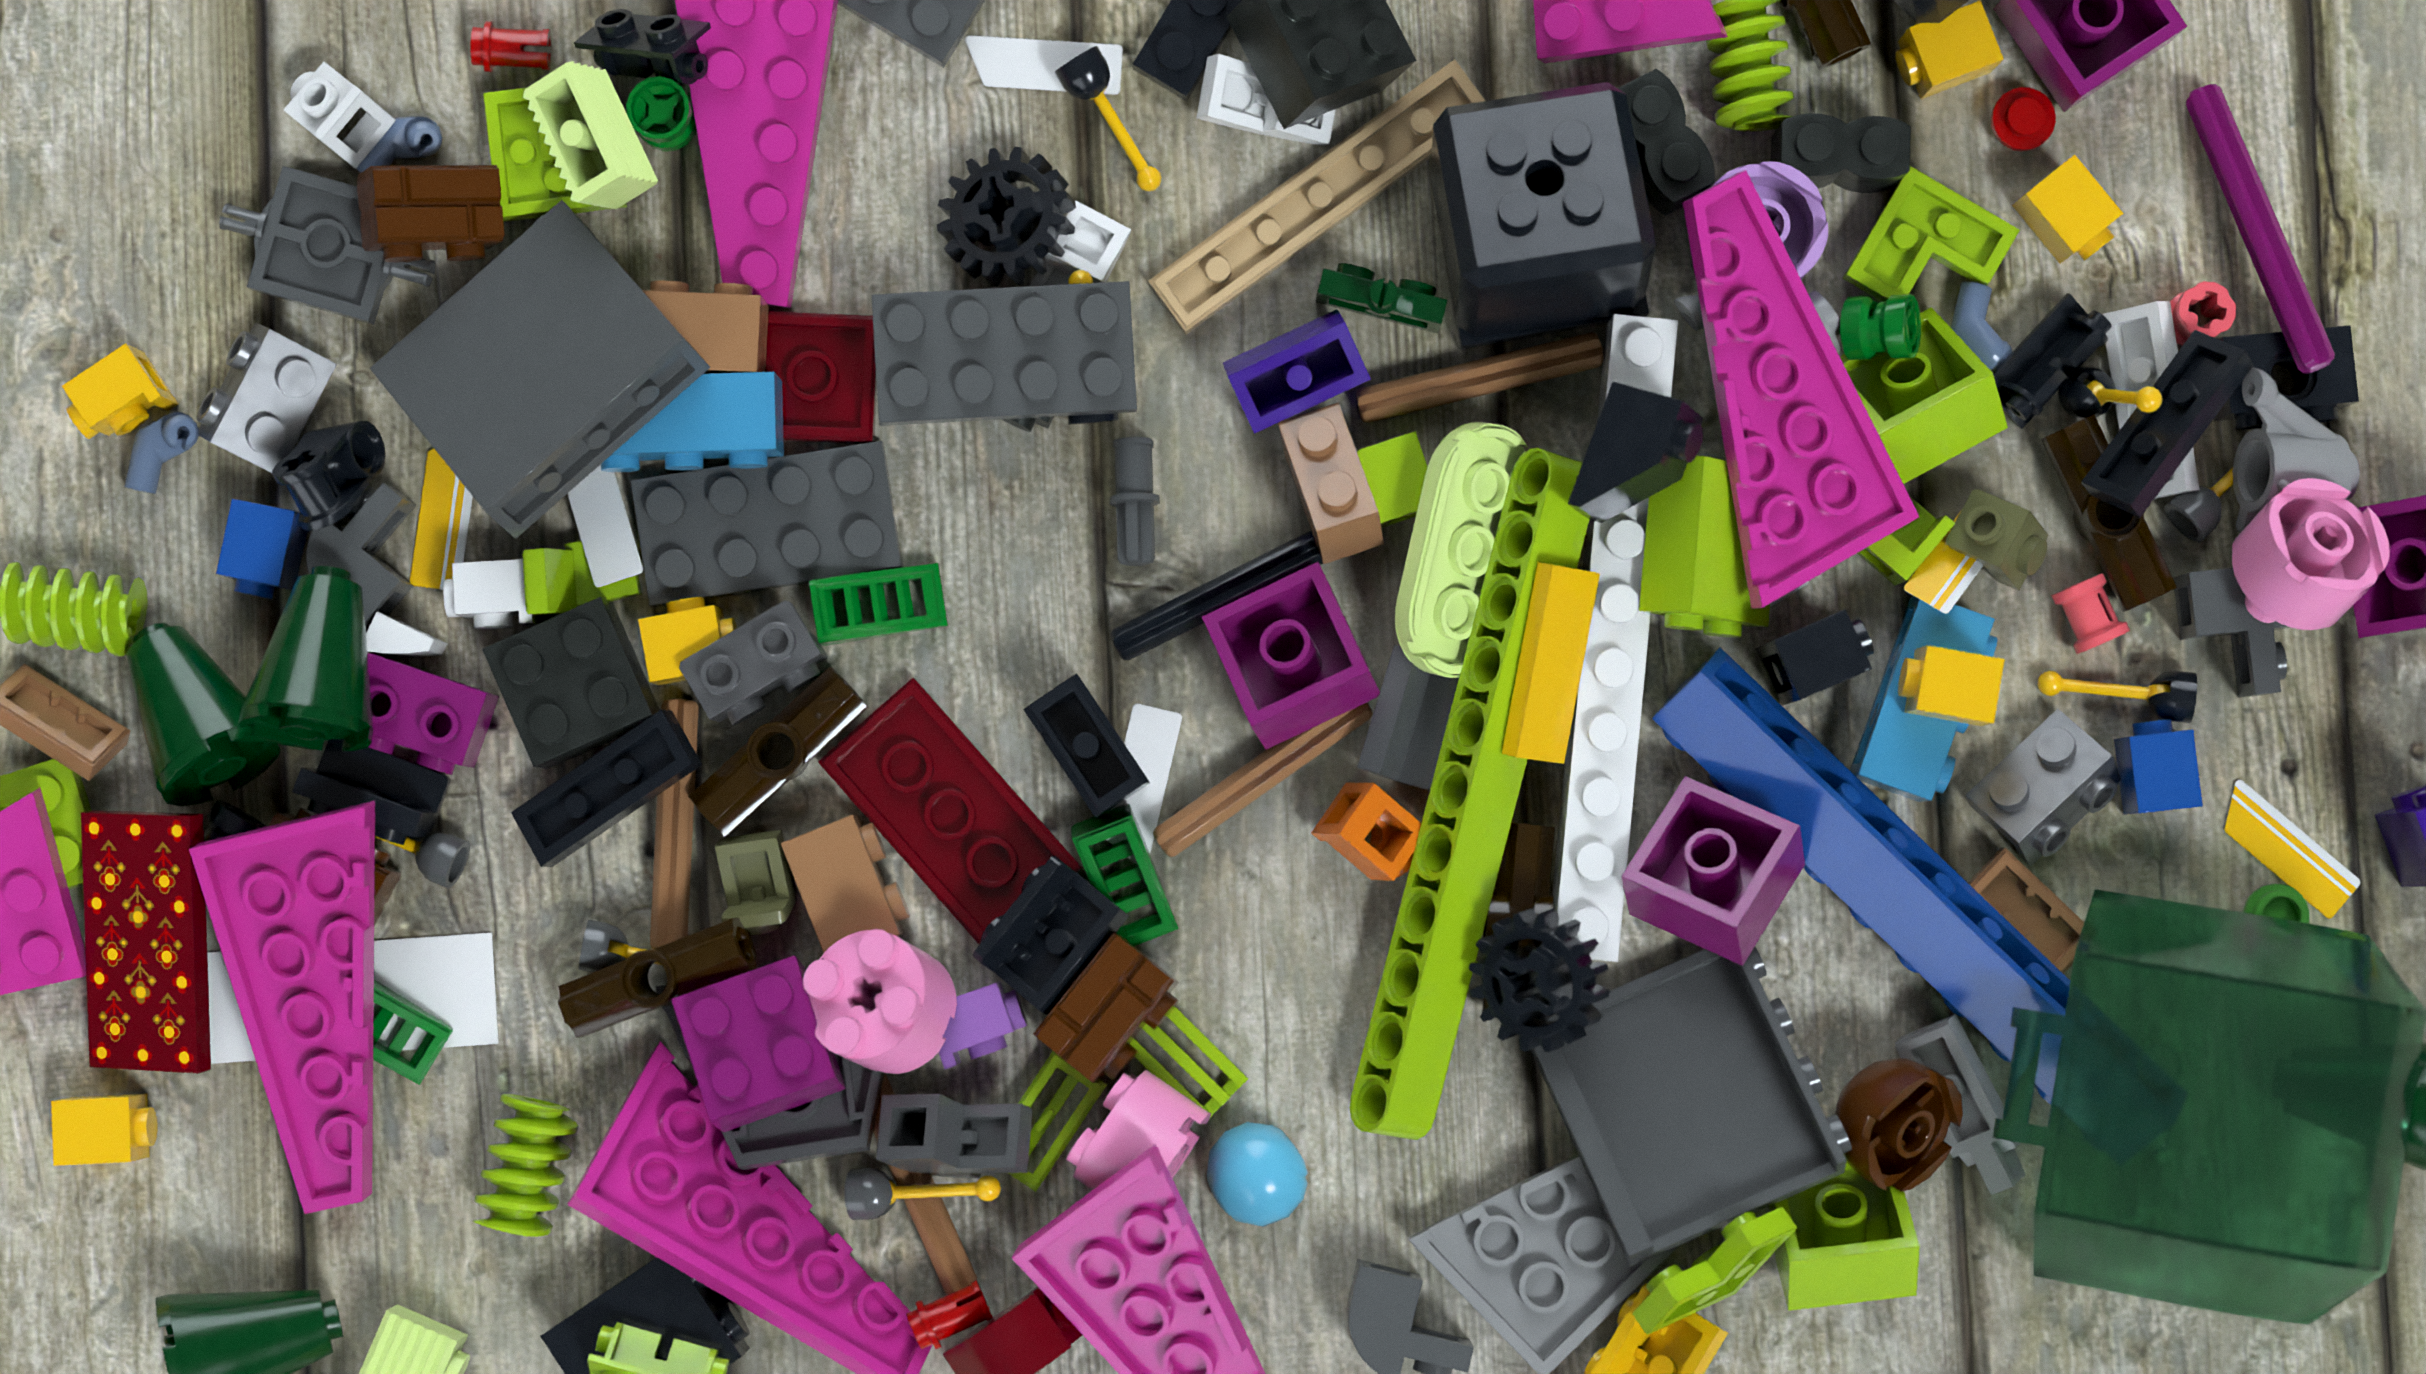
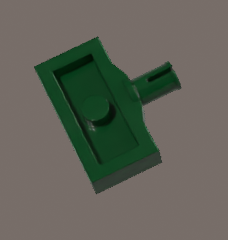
M1339 263L1337 271L1323 269L1316 303L1438 334L1448 300L1435 297L1437 288L1410 279H1400L1398 287L1391 280H1389L1388 284L1384 283L1385 278L1373 281L1375 272L1364 267L1346 263Z

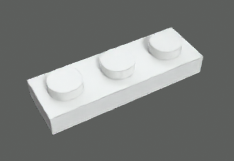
M2155 301L2102 314L2112 325L2106 333L2108 337L2106 348L2110 374L2116 389L2138 392L2143 387H2152L2178 353L2170 301ZM2115 402L2119 430L2137 408L2136 405ZM2193 448L2155 499L2200 490Z

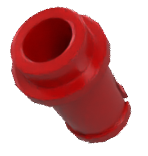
M486 21L484 27H472L470 41L472 65L483 66L485 72L491 73L494 66L549 70L551 53L528 52L524 48L525 46L551 47L550 29L494 28L492 21Z
M977 1280L924 1305L922 1300L915 1302L917 1309L906 1313L911 1329L921 1349L933 1345L936 1350L942 1348L941 1340L985 1320L993 1319L991 1310L986 1304L987 1301Z

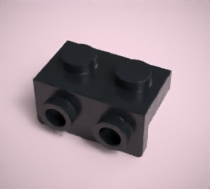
M344 739L328 740L318 768L300 769L292 792L310 799L307 810L321 814L375 801V836L404 845L407 835L410 837H428L431 835L451 783L448 775L369 747L356 751H342Z
M1052 856L1045 865L1037 867L1029 874L1023 883L1022 893L1004 915L995 918L986 927L981 936V943L973 953V957L996 973L1045 1015L1051 1012L1112 934L1116 933L1129 917L1127 913L1056 856Z

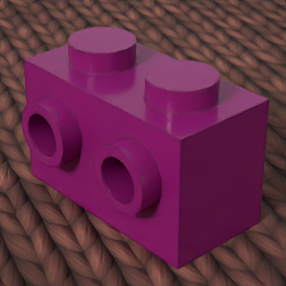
M367 652L373 718L372 742L368 747L391 755L396 744L419 751L415 763L450 775L453 774L456 764L475 768L499 696Z

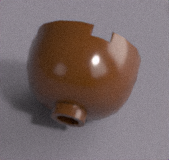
M1905 1058L1876 1061L1857 1073L1842 1089L1835 1110V1114L1841 1121L1852 1147V1150L1843 1153L1848 1165L1861 1177L1886 1191V1187L1893 1186L1901 1192L1911 1190L1930 1178L1946 1160L1952 1149L1951 1145L1944 1142L1950 1123L1952 1122L1958 1127L1961 1125L1963 1117L1962 1096L1954 1082L1929 1067Z

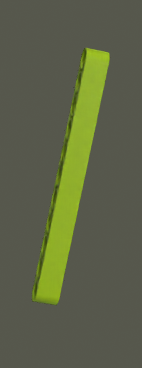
M1531 448L1520 456L1515 463L1508 485L1462 670L1459 675L1351 1094V1119L1355 1127L1362 1132L1418 1140L1429 1132L1436 1117L1473 973L1469 970V965L1476 962L1479 950L1476 944L1482 938L1528 760L1502 754L1537 563L1542 562L1577 569L1589 523L1587 517L1568 505L1583 462L1541 448Z

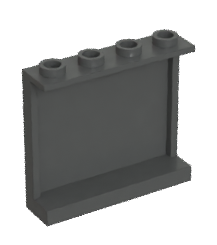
M563 200L558 202L545 215L539 217L527 231L497 257L491 259L478 274L449 299L442 302L429 317L404 339L393 345L388 353L370 367L371 371L483 510L515 539L710 368L706 361L678 332Z
M1754 947L1743 966L1704 949L1610 990L1608 998L1592 1003L1601 1013L1602 1018L1599 1022L1584 1027L1585 1037L1569 1045L1565 1042V1046L1545 1053L1541 1044L1531 1049L1532 1055L1630 1267L1725 1226L1746 1212H1757L1845 1172L1847 1160L1843 1153L1852 1150L1849 1138L1836 1114L1828 1117L1824 1115L1815 1094L1823 1091L1819 1076L1809 1057L1806 1055L1797 1059L1787 1036L1795 1033L1794 1026L1781 999L1778 997L1769 1001L1759 979L1767 976V972L1756 947ZM1542 1012L1536 1016V1019L1542 1021H1557L1560 1018L1557 1014L1548 1018Z

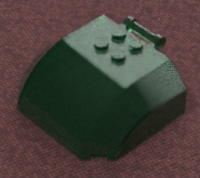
M2094 890L2075 950L2065 1016L2013 1007L2010 1027H2016L2005 1104L2002 1118H1995L1992 1136L1997 1139L2044 1147L2034 1209V1276L2200 1309L2309 1325L2354 1293L2388 1272L2426 1025V1008L2413 991L2408 988L2369 935L2238 911ZM2043 1032L2062 1035L2048 1127L2029 1123Z

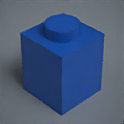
M232 499L216 574L235 579L234 591L243 594L272 599L275 587L292 591L298 578L307 531L302 529L298 522L297 516L299 512Z
M2171 719L2132 724L2133 736L2114 739L2117 768L2121 777L2119 785L2123 815L2203 806L2193 730L2173 732Z

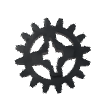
M1014 147L1009 160H1006L996 148L989 149L988 164L982 167L970 158L966 161L970 175L965 181L953 176L948 180L949 184L956 191L954 199H940L938 203L941 210L950 217V219L937 224V231L949 241L944 247L946 253L956 263L961 262L960 267L970 277L976 279L982 274L992 286H999L1004 273H1007L1017 285L1024 284L1025 269L1031 266L1039 274H1045L1047 268L1043 258L1048 253L1062 257L1065 253L1064 249L1057 242L1058 236L1073 234L1075 231V226L1063 215L1076 209V202L1064 191L1069 184L1057 169L1052 170L1053 167L1042 155L1038 153L1030 160V157L1021 147ZM1016 181L1032 184L1039 191L1033 192L1029 186L1019 189ZM980 241L984 246L994 244L996 252L982 250L976 247L974 242Z
M1533 908L1513 914V919L1508 917L1491 925L1494 935L1492 934L1478 940L1476 946L1486 958L1470 963L1469 970L1476 975L1482 976V985L1470 990L1471 997L1486 998L1489 1006L1482 1012L1480 1018L1483 1022L1497 1018L1502 1023L1497 1036L1501 1041L1519 1034L1520 1050L1527 1052L1541 1044L1545 1053L1565 1046V1042L1569 1045L1586 1036L1584 1027L1599 1022L1602 1018L1601 1013L1592 1003L1609 997L1610 991L1596 984V976L1609 969L1607 963L1592 962L1589 955L1599 944L1596 938L1581 942L1576 937L1581 924L1578 920L1574 919L1559 926L1558 910L1550 909L1536 915ZM1523 939L1542 941L1541 946L1538 948H1534L1530 944L1521 947L1518 943ZM1542 1012L1547 1017L1557 1014L1560 1018L1557 1021H1542L1536 1019V1016Z

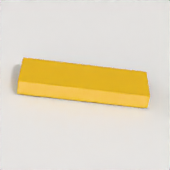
M1542 562L1537 563L1502 754L1517 758L1564 764L1600 573Z

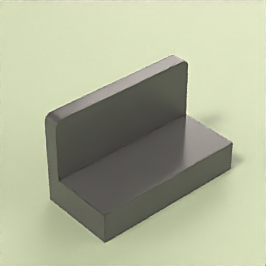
M1394 644L1357 768L1383 778L1430 791L1459 678L1443 677L1422 671L1406 657L1401 646Z

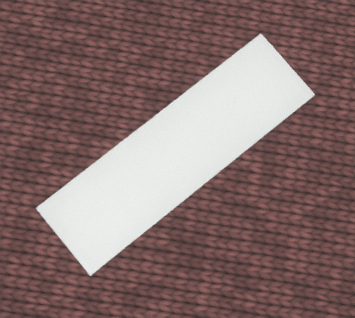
M492 933L374 941V980L452 1027L453 1032L443 1048L499 1044ZM207 952L211 1064L256 1061L222 952ZM374 1003V1018L381 1008L376 1003ZM394 1014L378 1042L388 1047L404 1019ZM416 1027L403 1050H417L427 1032Z

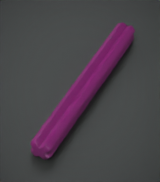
M2216 84L2199 87L2189 93V97L2186 99V107L2296 366L2304 374L2321 370L2329 366L2330 362L2334 359V350L2223 91Z

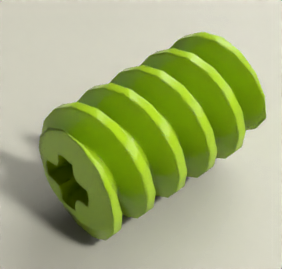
M1724 0L1713 5L1728 36L1706 40L1709 51L1721 54L1709 63V71L1712 76L1724 79L1712 88V96L1715 101L1728 104L1718 109L1714 114L1715 122L1718 126L1744 132L1767 131L1777 129L1782 121L1792 117L1778 114L1777 107L1793 100L1794 93L1792 91L1775 89L1774 82L1791 74V67L1772 64L1771 57L1788 50V42L1769 39L1768 33L1785 25V17L1766 14V7L1780 0Z
M19 562L9 563L4 571L0 586V620L7 639L15 644H23L32 640L39 647H49L57 643L64 650H74L82 645L83 649L89 653L103 652L107 648L109 653L121 657L126 655L128 649L134 644L133 638L143 629L148 607L147 589L140 577L133 580L129 593L124 594L123 581L118 574L110 575L103 591H99L98 577L93 571H87L82 575L78 588H74L73 574L69 568L58 570L53 585L49 584L48 570L44 565L34 566L27 582L24 581L23 567Z
M501 1094L500 1101L515 1110L516 1114L514 1118L496 1119L493 1126L510 1137L508 1143L488 1145L487 1151L502 1160L503 1165L502 1168L482 1170L480 1176L497 1186L495 1193L475 1195L474 1202L490 1211L489 1218L476 1219L472 1222L494 1230L525 1237L546 1236L551 1233L553 1225L537 1212L555 1210L558 1207L559 1199L544 1189V1187L561 1185L566 1177L563 1171L550 1162L567 1160L571 1157L572 1153L571 1148L556 1137L575 1134L579 1125L563 1113V1111L570 1110L567 1107L521 1095Z

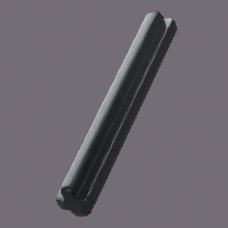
M1312 531L1114 628L1111 632V639L1120 657L1123 660H1131L1203 624L1202 616L1316 562H1319L1320 565L1323 564Z

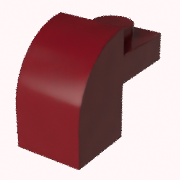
M1037 1286L1011 1307L993 1316V1319L986 1320L944 1352L943 1356L955 1374H1035L1072 1347L1071 1344L1079 1339L1082 1334Z

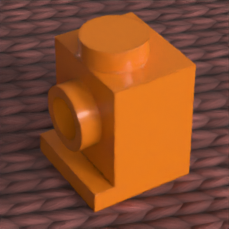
M1346 782L1311 834L1319 841H1326L1371 880L1394 881L1410 869L1421 822L1375 783ZM1371 831V840L1368 843L1364 839Z

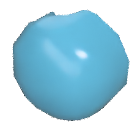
M1252 1122L1243 1123L1225 1131L1209 1151L1206 1176L1208 1186L1219 1206L1237 1222L1264 1227L1288 1218L1304 1199L1308 1184L1306 1180L1308 1171L1304 1159L1286 1134L1273 1125Z

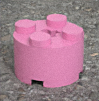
M2307 478L2293 481L2264 506L2235 538L2232 544L2233 571L2240 588L2246 595L2245 606L2248 612L2261 622L2272 623L2276 621L2285 626L2301 630H2317L2335 624L2375 584L2389 561L2390 548L2388 537L2377 515L2369 507L2361 512L2346 499L2352 492L2339 484L2322 479Z
M865 930L843 937L829 947L819 960L812 962L804 973L803 986L809 994L817 1020L816 1038L833 1053L871 1070L901 1074L913 1071L926 1064L942 1048L946 1041V1038L942 1036L947 1028L950 1017L955 1018L957 1007L956 991L946 968L928 953L884 930Z
M1148 1070L1143 1071L1138 1077L1134 1074L1129 1076L1124 1073L1115 1083L1103 1103V1106L1111 1112L1100 1128L1096 1127L1092 1130L1088 1127L1082 1133L1071 1149L1067 1161L1077 1167L1073 1177L1093 1190L1156 1143L1173 1179L1200 1138L1199 1135L1190 1130L1194 1121L1198 1124H1207L1211 1113Z

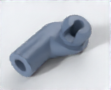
M426 117L394 118L396 121L356 169L361 173L370 166H389L394 159L425 158L434 155L442 145V134L439 126L433 120Z
M1961 282L1951 328L1993 373L2012 353V348L2006 341H2002L1985 320L1992 288L1974 282Z
M172 412L140 428L134 438L124 488L156 494L162 464L186 452L197 442L199 437L197 423L187 414Z

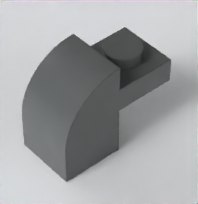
M382 483L377 490L372 487L368 488L357 498L352 510L347 514L351 521L346 527L336 522L325 528L312 531L307 546V568L309 574H311L312 568L315 566L336 567L350 572L351 581L362 587L366 632L376 612L390 615L413 588V585L376 554L416 507V504L398 489Z
M2233 568L2188 572L2173 577L2177 586L2174 592L2180 640L2231 635L2238 698L2281 692L2280 680H2284L2286 677L2287 659L2282 643L2275 642L2274 630L2290 627L2276 621L2272 623L2261 622L2248 612L2245 606L2246 595L2236 580Z
M941 1094L882 1095L876 1159L902 1170L941 1177L979 1179L982 1173H1027L1032 1108L1021 1103L963 1105Z
M1357 1259L1347 1302V1322L1354 1346L1365 1363L1378 1374H1401L1404 1358L1406 1357L1415 1360L1413 1370L1420 1373L1451 1374L1452 1369L1468 1373L1474 1349L1470 1339L1412 1325L1423 1282L1420 1274Z

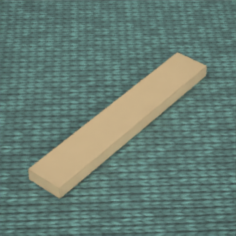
M1454 59L1148 281L1150 287L1185 335L1431 158L1433 124L1446 107L1482 102L1485 99Z

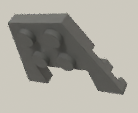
M666 985L656 986V993L660 995L666 988ZM663 1006L662 1008L675 1030L679 1044L693 1068L674 1006ZM835 1054L846 1089L724 1133L722 1132L738 1167L746 1170L870 1150L885 1073L868 1069Z

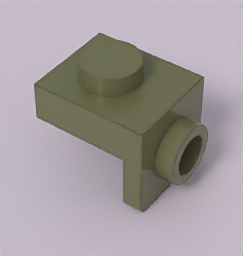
M1975 489L1969 495L1955 521V525L1948 534L1946 543L1952 550L1980 561L1997 582L2019 591L2027 575L2032 576L2042 565L2047 552L2046 540L2049 535L2029 510Z
M782 830L720 838L716 843L715 851L728 905L721 916L722 922L732 918H739L750 935H760L781 927V923L787 920L797 899L790 866L781 846V843L784 842Z

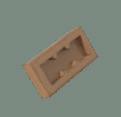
M25 663L0 685V725L88 781L128 743L131 730Z
M2000 848L1968 882L2063 974L2099 937L2006 848Z

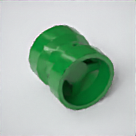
M662 76L650 77L638 83L630 92L626 104L627 116L634 130L650 147L664 152L675 151L686 146L695 136L697 128L692 101L682 86L674 80Z
M1911 294L1891 295L1886 302L1876 303L1869 296L1847 297L1842 307L1840 319L1841 342L1847 359L1868 360L1876 352L1887 353L1894 359L1914 358L1918 353L1921 339L1920 309L1915 296Z

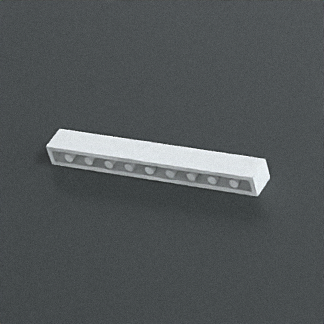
M1620 314L1612 316L1606 325L1604 362L1602 364L1597 422L1612 381L1671 397L1678 320ZM1649 497L1603 523L1589 520L1587 527L1583 570L1600 573L1565 756L1552 892L1554 899L1553 909L1558 910L1559 926L1574 919L1578 920L1581 924L1576 937L1581 942L1596 938L1599 943L1595 950L1589 954L1591 959L1618 962L1624 903V888L1621 876L1627 868L1651 615V613L1639 611Z

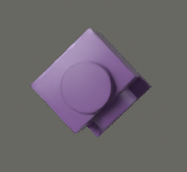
M1001 981L957 996L955 1018L950 1017L947 1028L942 1036L946 1038V1041L939 1051L945 1070L961 1063L958 1051L967 1048L971 1060L1008 1047L1004 1038L1005 1034L1028 1026L1021 1002L1015 990L1004 993Z

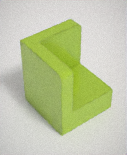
M1416 431L1358 450V457L1379 511L1381 528L1416 517L1427 471V464Z
M1913 498L1911 500L1920 516L1919 518L1857 553L1895 586L1907 581L1955 525V522L1947 515L1936 519Z

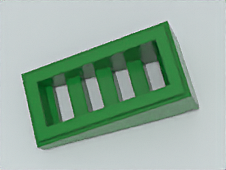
M938 563L809 580L817 638L822 646L948 626ZM921 580L926 615L914 617L909 582ZM885 585H896L901 619L889 620L884 591ZM870 588L875 622L863 624L858 590ZM844 592L849 626L837 627L832 594Z
M1124 804L1109 810L1099 818L1094 816L1071 827L1073 843L1091 885L1125 913L1153 902L1155 904L1157 912L1122 925L1116 933L1120 934L1132 945L1137 946L1179 929L1130 804ZM1125 832L1127 839L1094 851L1093 844ZM1131 855L1135 856L1137 864L1104 876L1101 867ZM1140 880H1145L1147 888L1115 901L1113 900L1112 891Z
M374 980V1003L381 1006L373 1019V1060L420 1085L453 1032V1028ZM396 1014L403 1018L404 1021L388 1047L379 1043L378 1039L393 1015ZM419 1027L425 1030L427 1034L409 1061L399 1054L415 1028Z

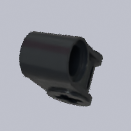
M356 421L312 430L302 436L300 442L289 455L276 464L272 470L276 483L286 485L300 510L297 519L302 529L315 531L336 523L352 510L355 505L354 502L375 476L381 473L385 465L384 442L377 428L368 421Z

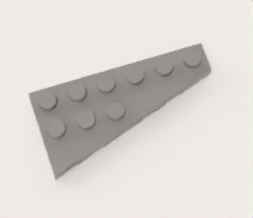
M1578 1154L1407 1237L1417 1250L1538 1374H1550L1679 1247L1677 1246L1630 1267Z

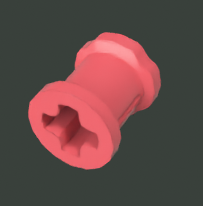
M2200 282L2193 288L2177 294L2170 300L2176 342L2182 346L2194 330L2211 337H2216L2219 333L2227 331L2232 326L2236 317L2235 302L2230 297L2228 290L2216 282ZM2196 303L2202 304L2200 308L2201 315L2210 318V322L2201 327L2197 326L2198 315L2189 311V307Z
M2103 573L2051 595L2054 603L2062 606L2077 638V641L2073 644L2076 654L2092 649L2130 631L2127 622L2119 621L2103 588L2107 582Z

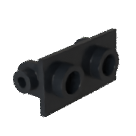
M617 9L599 16L595 21V26L577 39L574 45L575 48L594 50L596 65L601 67L602 70L606 69L608 75L648 78L651 74L655 73L656 77L662 76L681 84H693L697 79H702L708 69L707 58L700 53L696 40L710 30L711 26L710 22L684 20L678 15L673 14L657 17L632 14L627 9Z
M2069 293L2056 304L1993 372L2002 408L2020 429H2023L2035 415L2038 416L2043 411V406L2059 390L2060 384L2067 377L2066 374L2080 367L2099 346H2103L2108 341L2106 333L2112 327L2109 320L2096 310H2092L2087 314Z

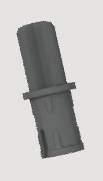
M1125 437L1113 440V448H1115L1116 495L1110 497V505L1116 507L1117 557L1122 565L1144 566L1153 563L1155 560L1154 506L1160 504V496L1153 494L1152 448L1154 445L1151 438Z

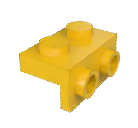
M1646 1283L1639 1292L1633 1293L1625 1301L1618 1314L1617 1323L1619 1326L1606 1348L1599 1349L1592 1356L1585 1368L1584 1374H1704L1728 1332L1696 1312L1646 1335L1632 1314L1650 1294L1646 1288Z

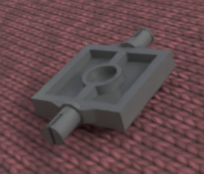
M282 166L274 196L265 206L262 213L237 207L230 203H226L222 209V212L227 216L244 220L245 222L220 216V229L254 237L256 257L247 288L258 293L374 325L384 290L391 283L393 277L429 287L433 278L426 273L410 268L435 274L436 263L433 260L385 262L383 251H364L361 239V211L359 210L357 186Z

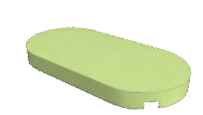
M1471 422L1455 428L1439 443L1427 467L1395 607V627L1399 644L1406 657L1417 668L1430 674L1459 678L1511 474L1517 460L1526 452L1522 446L1528 447L1516 431L1504 425Z

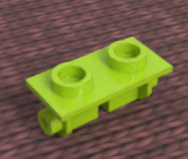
M617 1322L614 1328L606 1325L602 1326L595 1350L605 1353V1356L589 1354L588 1365L590 1374H726L729 1360L718 1357L719 1350L707 1348L675 1338L667 1361L656 1359L662 1339L661 1334Z

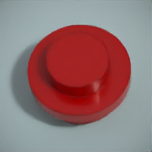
M2018 87L2009 90L1997 100L1991 113V127L1994 135L2000 143L2015 151H2030L2038 148L2049 139L2056 124L2055 109L2049 98L2039 90L2030 87Z

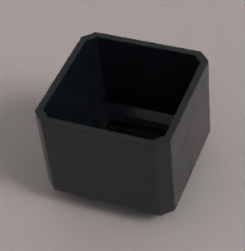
M1603 82L1445 108L1433 124L1430 180L1457 326L1476 338L1609 317L1614 314L1633 313L1646 295L1656 242L1627 95L1610 83ZM1549 170L1559 176L1563 186L1553 195L1539 196L1527 187L1525 181L1535 171Z

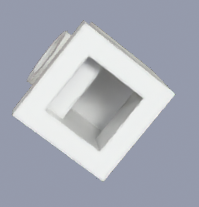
M324 61L315 72L303 73L295 80L290 92L292 100L284 108L287 114L355 169L396 121L370 97ZM358 109L364 110L366 113L344 140L341 141L336 136Z
M523 559L452 563L453 579L445 580L443 591L444 606L448 617L474 619V629L513 627V616H519V623L530 628L544 622L543 615H532L526 611Z

